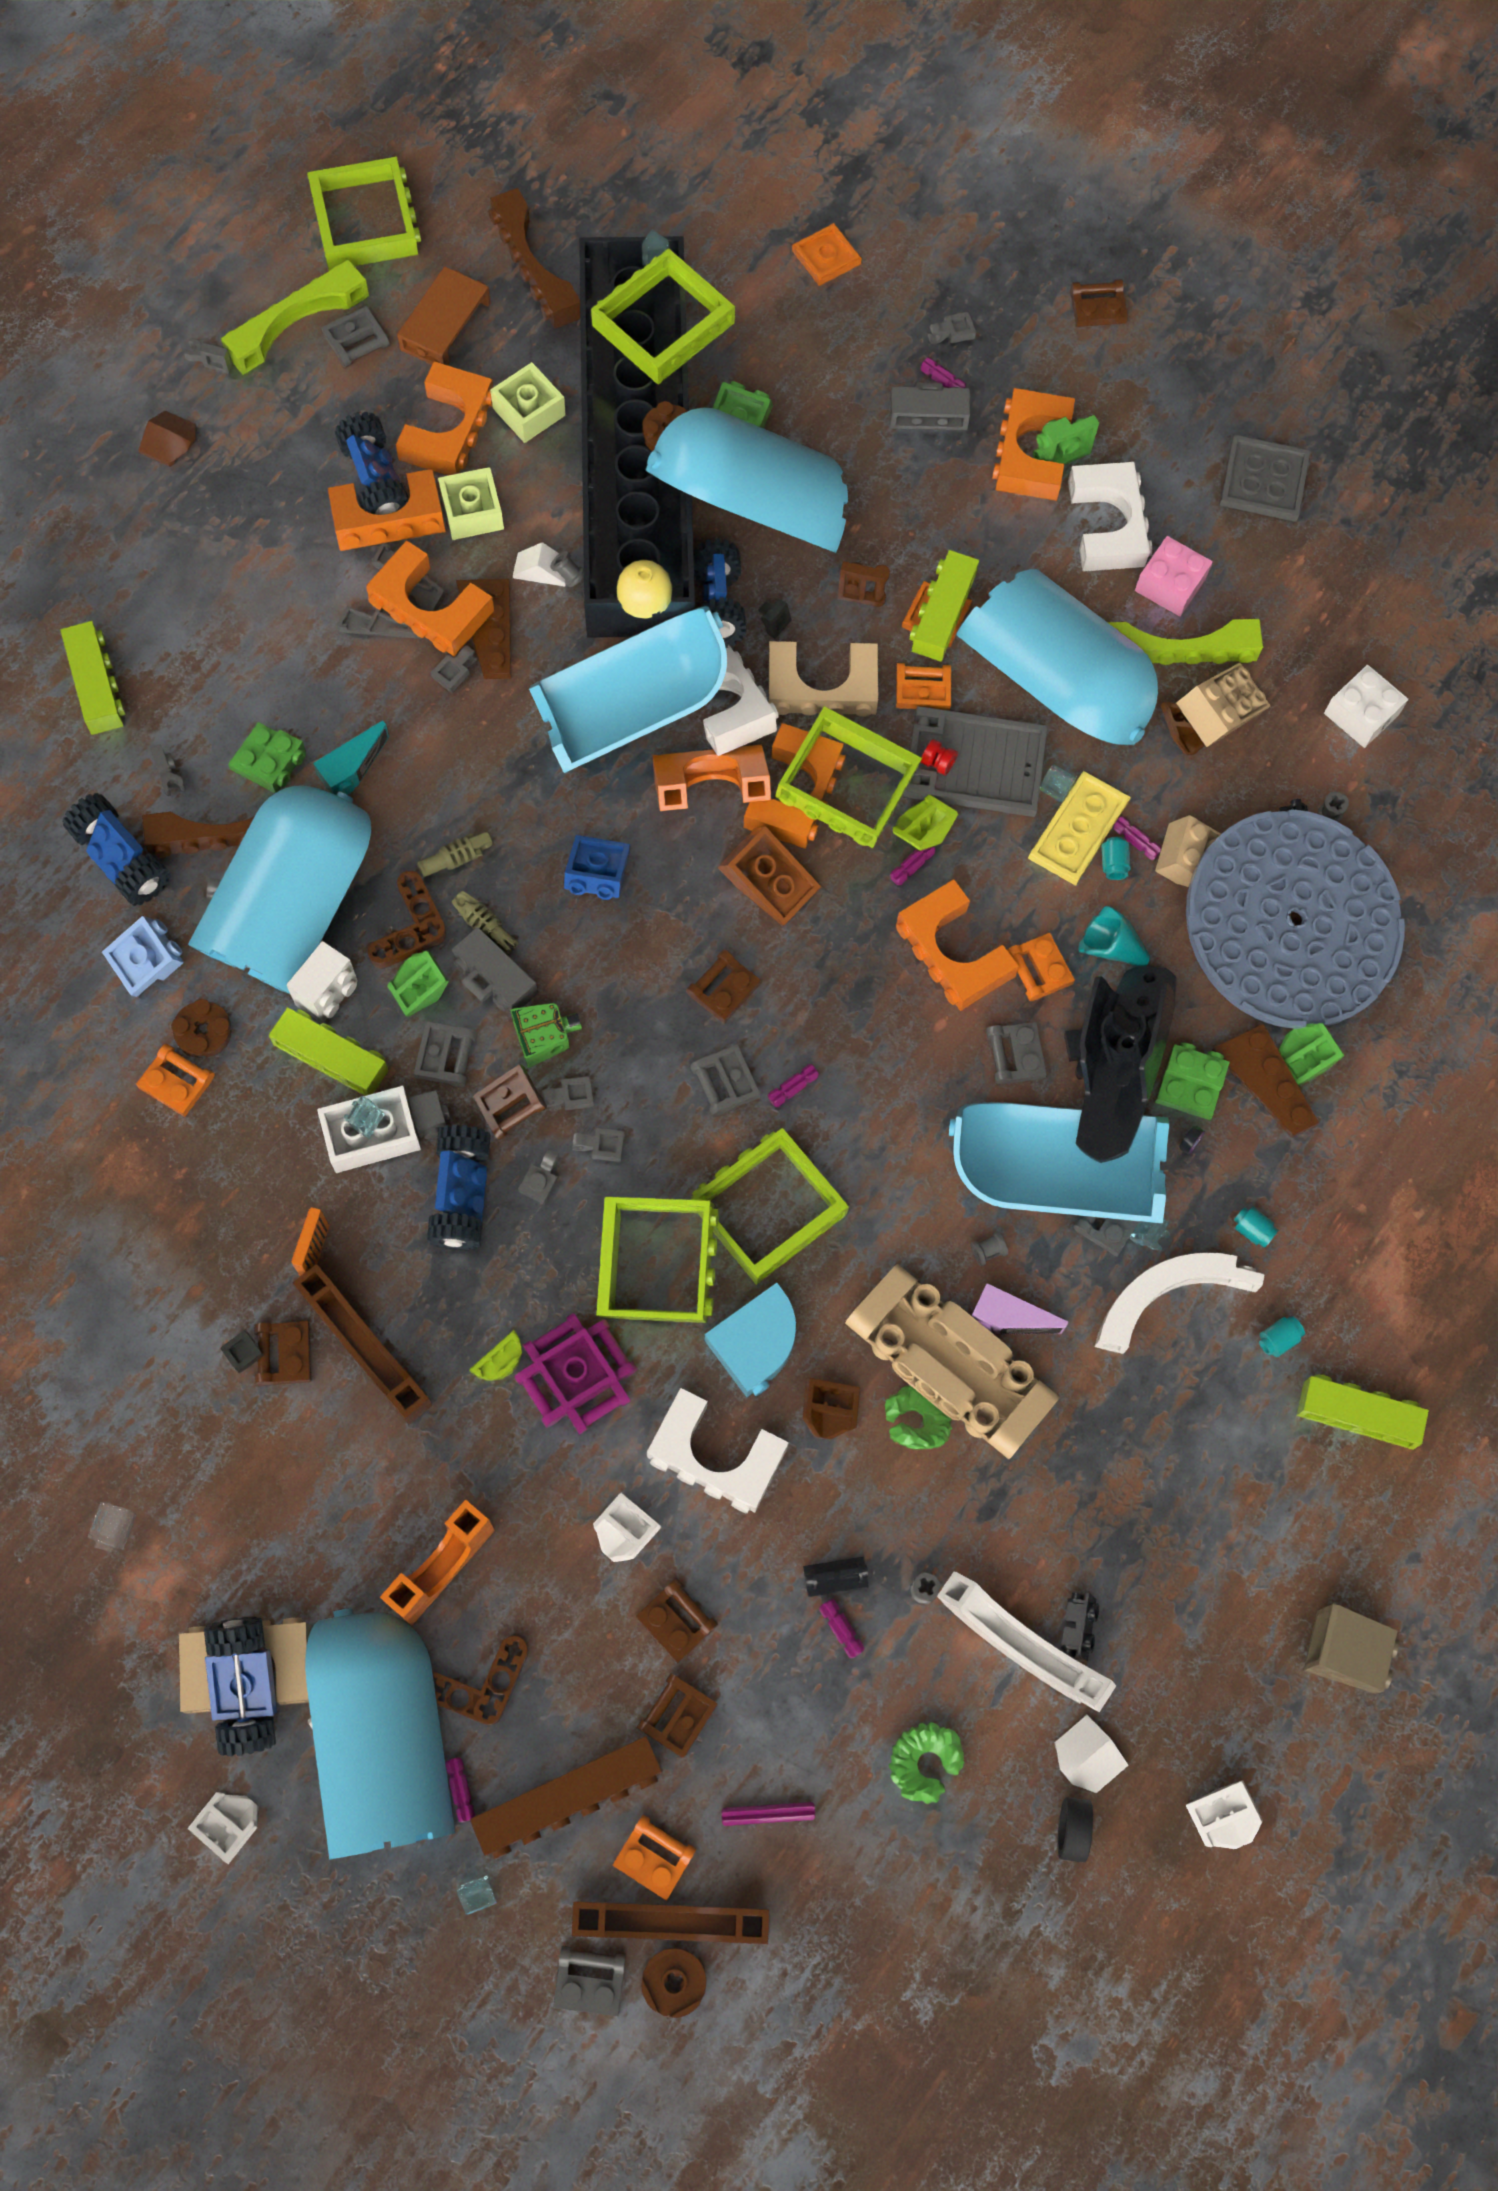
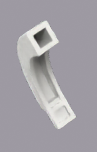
M1223 1253L1188 1254L1161 1262L1138 1276L1117 1298L1103 1320L1095 1347L1124 1354L1129 1348L1133 1329L1142 1311L1152 1301L1170 1290L1190 1284L1214 1283L1257 1292L1263 1285L1264 1274L1256 1272L1255 1268L1249 1266H1239L1237 1268V1256Z
M954 1571L937 1597L944 1605L987 1642L1028 1672L1080 1704L1082 1702L1100 1712L1114 1691L1116 1685L1112 1680L1076 1661L1039 1637L997 1604L976 1582Z

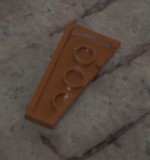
M509 579L456 580L459 594L471 582L492 596L494 612L472 636L483 678L511 679Z
M1264 1024L1212 1049V1051L1222 1054L1224 1056L1223 1060L1230 1062L1228 1070L1242 1081L1251 1095L1267 1108L1266 1111L1291 1138L1319 1124Z

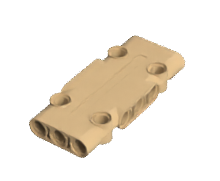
M896 1264L845 1322L847 1326L872 1345L873 1353L878 1358L890 1360L894 1371L946 1416L953 1420L961 1419L965 1423V1427L970 1435L985 1439L1007 1459L1014 1455L1060 1399V1396L1042 1381L1034 1378L1033 1369L1028 1363L1012 1360V1351L1004 1342L954 1302L947 1301L943 1303L940 1301L939 1291L930 1284L921 1285L914 1276L899 1264ZM919 1299H924L929 1305L922 1304ZM883 1338L891 1340L894 1345L886 1344ZM1012 1375L1018 1376L1022 1382L1014 1380ZM977 1416L984 1417L988 1424L980 1422Z

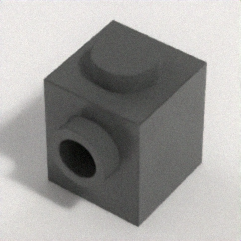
M437 1090L408 1097L419 1139L423 1137L425 1139L437 1138L439 1128H444L446 1126L445 1122L451 1120L447 1104H440Z

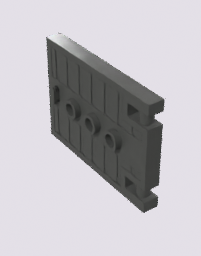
M917 706L915 721H918L919 724H914L910 752L922 757L930 741L936 739L942 743L943 747L947 749L953 748L958 751V757L946 776L938 773L935 767H927L920 762L903 797L925 800L924 798L927 795H931L946 804L1035 817L1048 726ZM929 724H937V727H931ZM921 781L929 782V785H921Z

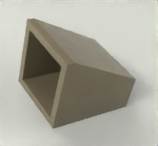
M1331 1604L1318 1610L1303 1671L1374 1694L1384 1692V1689L1389 1687L1392 1680V1670H1389L1391 1658H1395L1399 1648V1640H1396L1398 1630L1340 1605Z

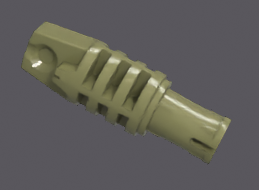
M488 832L475 837L471 833L440 847L439 853L417 862L418 868L423 878L444 868L452 870L483 856L481 851L492 846V839Z
M463 890L452 900L451 903L464 918V921L473 929L478 927L506 955L513 951L507 943L514 949L518 946L519 941L514 939L502 927L501 920L482 902H479Z

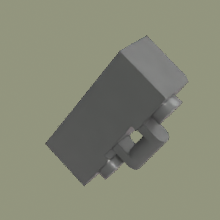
M916 383V387L899 386L891 388L890 429L967 430L970 417L969 388H943L942 383Z
M478 927L452 949L455 966L464 974L466 972L470 973L464 978L462 983L481 1002L486 1001L493 994L494 998L492 1000L502 1011L506 1009L510 1011V1009L524 1007L538 994L536 982ZM480 978L488 987L484 989L476 980Z

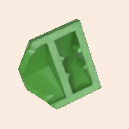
M423 951L409 957L400 966L393 981L391 980L387 987L404 1014L409 1017L437 1002L449 981L431 952Z
M1324 1023L1306 1024L1304 1028L1293 1029L1286 1034L1278 1049L1298 1086L1323 1074L1345 1056Z

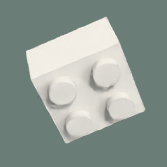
M1367 664L1331 699L1324 714L1365 748L1399 716L1409 699Z
M322 941L287 983V988L298 1008L320 1023H324L327 1018L330 1019L336 1014L339 1009V1003L344 997H349L354 992L358 980L350 959Z

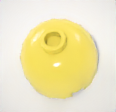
M648 560L635 561L625 567L619 575L617 598L622 604V608L628 614L639 618H650L652 614L665 611L670 604L672 585L668 573L659 564Z

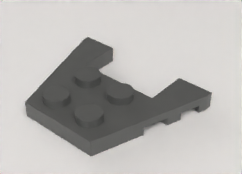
M387 543L380 545L372 560L373 567L381 569L395 554ZM425 575L412 589L408 600L421 610L437 611L445 597V592ZM347 606L336 625L338 631L344 633L422 639L405 623L400 624L390 616V613L384 609H376L373 615H369Z

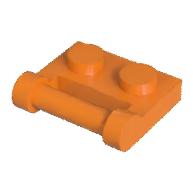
M897 663L896 708L917 709V706L950 711L951 665H942V668L905 666V663ZM905 677L941 678L942 681L908 680Z
M1050 933L1007 949L1019 966L1017 972L1027 989L1026 996L1029 1001L1037 1000L1074 984L1075 979ZM1028 955L1043 985L1037 986L1022 956Z
M166 1043L159 1049L157 1057L136 1085L142 1091L186 1117L212 1082L215 1074L209 1069H202L175 1052V1048ZM168 1062H171L195 1077L197 1081L192 1086L164 1067Z
M643 1814L612 1866L667 1901L697 1848L690 1844L688 1846L684 1845L650 1823L651 1819ZM642 1834L680 1857L677 1865H672L638 1843Z

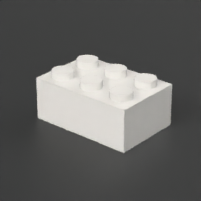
M403 1086L317 1109L330 1162L336 1173L421 1150Z

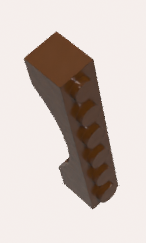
M518 187L491 197V209L488 210L493 225H498L502 242L504 244L508 243L513 262L519 263L520 273L524 282L528 281L531 285V294L535 301L540 302L544 319L546 321L550 320L554 329L580 320V299L571 283L547 271L536 260L529 249L526 241L530 224L529 210Z
M171 811L142 815L145 847L151 855L154 854L157 858H166L171 854H195L200 850L212 849L220 851L230 846H240L255 816L235 823L211 825L182 818Z
M317 1264L293 1282L302 1297L408 1425L433 1406L425 1393L382 1345Z
M573 1902L571 1936L768 1944L769 1909Z

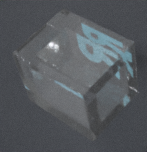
M100 1501L87 1538L96 1542L95 1548L112 1553L114 1548L124 1550L137 1514L129 1509Z

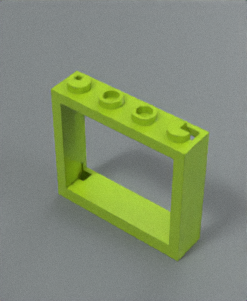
M397 157L307 172L329 271L346 260H349L353 266L418 255L416 242L421 241L418 227L413 228L412 223H417L414 207H408V203H412L409 187L403 186V183H407L404 167H399ZM394 179L406 233L334 246L322 192Z
M669 248L658 257L655 256L642 270H637L629 280L622 285H618L610 295L603 300H599L598 304L591 309L592 326L657 384H660L735 323V306ZM669 275L711 313L657 357L653 358L619 328L612 319Z
M824 706L778 784L775 796L783 804L794 806L804 811L805 815L809 818L819 819L828 824L832 830L849 835L858 844L873 848L916 773L922 758ZM822 731L904 774L874 829L791 785Z
M783 1128L776 1133L773 1131L769 1135L766 1134L761 1139L759 1146L755 1149H746L739 1155L738 1162L731 1167L729 1165L722 1167L715 1174L716 1178L709 1184L705 1182L700 1184L699 1188L691 1196V1200L711 1201L780 1148L829 1206L827 1210L755 1265L720 1222H718L717 1227L713 1226V1233L756 1285L848 1214L849 1209L846 1202ZM698 1213L699 1216L703 1219V1213Z
M605 1197L596 1315L607 1319L708 1323V1316L713 1314V1298H709L710 1286L715 1284V1268H711V1257L716 1256L717 1239L713 1238V1226L717 1227L719 1222V1211L714 1209L715 1205L710 1200ZM621 1210L703 1213L697 1312L615 1309Z

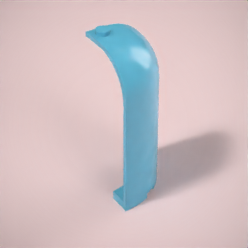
M697 408L685 412L674 419L663 431L654 451L648 457L646 471L669 485L707 503L832 552H837L846 519L842 518L843 506L848 503L847 485L842 482L841 475L843 471L832 457L713 408Z
M1025 570L1017 573L1015 579L1008 584L1005 581L1001 582L989 592L991 598L981 608L976 606L956 633L960 639L1074 727L1095 738L1118 745H1134L1143 737L1144 729L1155 710L1158 696L1157 676L1151 660L1138 645L1039 570Z
M704 606L682 613L530 685L529 690L543 721H549L552 730L548 731V735L551 740L552 749L564 773L702 708L715 696L724 680L727 667L726 647L719 630L724 626L717 611L711 613L710 608Z
M292 786L273 794L256 813L188 945L234 968L237 967L245 970L247 967L250 969L249 975L282 992L290 994L287 983L319 946L365 856L371 836V820L368 813L353 804V798L342 792H338L335 795L311 786Z
M1006 1102L967 1104L958 1108L956 1119L950 1118L949 1136H954V1161L960 1178L974 1195L989 1204L1009 1209L1163 1223L1166 1199V1174H1163L1164 1170H1160V1162H1166L1169 1120L1168 1117L1143 1115L1129 1153L1103 1163H1099L1085 1155L1075 1144L1082 1109Z
M352 1608L334 1611L333 1618L317 1621L308 1637L305 1671L329 1860L383 1849L384 1842L388 1841L391 1842L392 1848L416 1843V1841L424 1839H434L454 1834L455 1827L432 1667L423 1640L408 1623L385 1613L353 1614Z

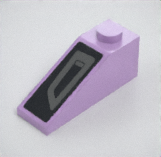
M986 1284L972 1313L974 1319L994 1334H1062L1068 1324V1321L990 1284Z

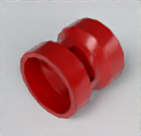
M932 739L921 757V763L927 767H935L938 773L946 776L958 757V751L953 748L947 749L942 746L940 741Z

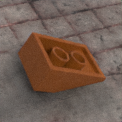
M766 826L754 828L718 866L719 870L736 888L782 926L821 887Z

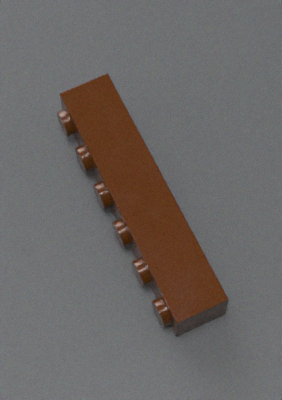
M647 1736L473 1817L470 1819V1822L484 1856L493 1855L495 1860L512 1852L510 1846L521 1840L525 1846L540 1839V1831L552 1827L554 1832L571 1824L569 1818L580 1812L582 1817L600 1810L599 1803L609 1798L613 1804L628 1797V1789L640 1785L642 1790L659 1782L657 1776L662 1774V1771Z

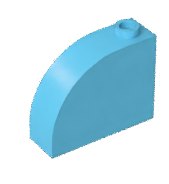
M776 1283L705 1334L704 1341L746 1397L753 1393L755 1396L763 1393L770 1386L768 1382L777 1376L786 1365L793 1349L796 1333V1320L792 1305L784 1291Z

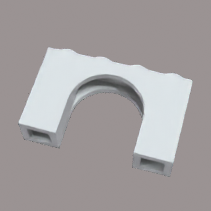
M1134 462L1072 466L1068 479L1071 503L1107 502L1119 508L1127 521V524L1122 529L1114 532L1083 534L1079 547L1082 571L1145 567L1148 557L1152 556L1153 548L1152 541L1147 539L1148 518L1143 516L1145 501L1144 496L1139 493L1141 477L1140 473L1135 470Z
M729 644L728 648H726V673L719 690L734 692L741 696V699L733 707L703 719L706 739L717 756L776 732V719L779 718L775 705L768 703L764 689L761 685L757 686L755 684L751 670L744 668L738 651L734 652Z
M680 1388L647 1451V1458L651 1459L650 1464L665 1472L667 1468L677 1472V1478L689 1485H693L696 1482L704 1486V1492L716 1499H720L723 1496L733 1501L731 1506L741 1512L748 1513L749 1510L756 1512L788 1448L789 1442L761 1429L748 1457L739 1467L728 1472L710 1471L697 1462L690 1446L692 1436L707 1409L708 1401Z

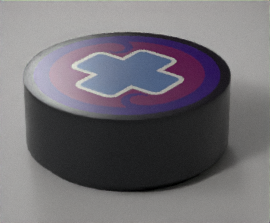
M1193 1126L1182 1140L1180 1150L1190 1155L1201 1141L1205 1131L1198 1126Z

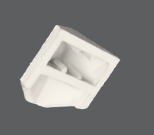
M622 1493L615 1498L593 1523L602 1552L613 1562L634 1559L661 1528L656 1521Z
M1085 1715L1054 1742L1059 1768L1072 1785L1094 1793L1100 1791L1128 1766L1111 1738L1088 1715Z
M1243 1780L1218 1788L1186 1805L1205 1846L1208 1847L1216 1846L1236 1849L1251 1843L1263 1822Z
M216 1792L187 1829L224 1862L229 1864L257 1829L259 1806L247 1796L226 1795Z

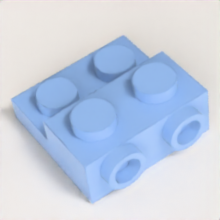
M142 916L102 951L131 996H139L157 979L164 981L184 963L180 957L183 953L182 949L176 942L168 940L165 935L168 929L159 919L154 920Z

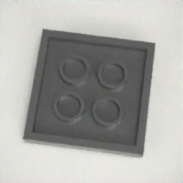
M1234 435L1231 441L1219 506L1297 522L1300 514L1310 450Z

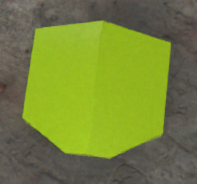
M927 795L924 798L925 800L909 808L898 818L896 825L893 827V834L920 851L941 844L958 816L957 811L931 795Z

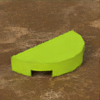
M515 1330L474 1364L469 1371L479 1379L488 1381L501 1380L512 1374L519 1365L522 1355L521 1341Z

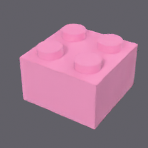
M1166 536L1141 572L1135 591L1181 617L1206 580L1213 561Z

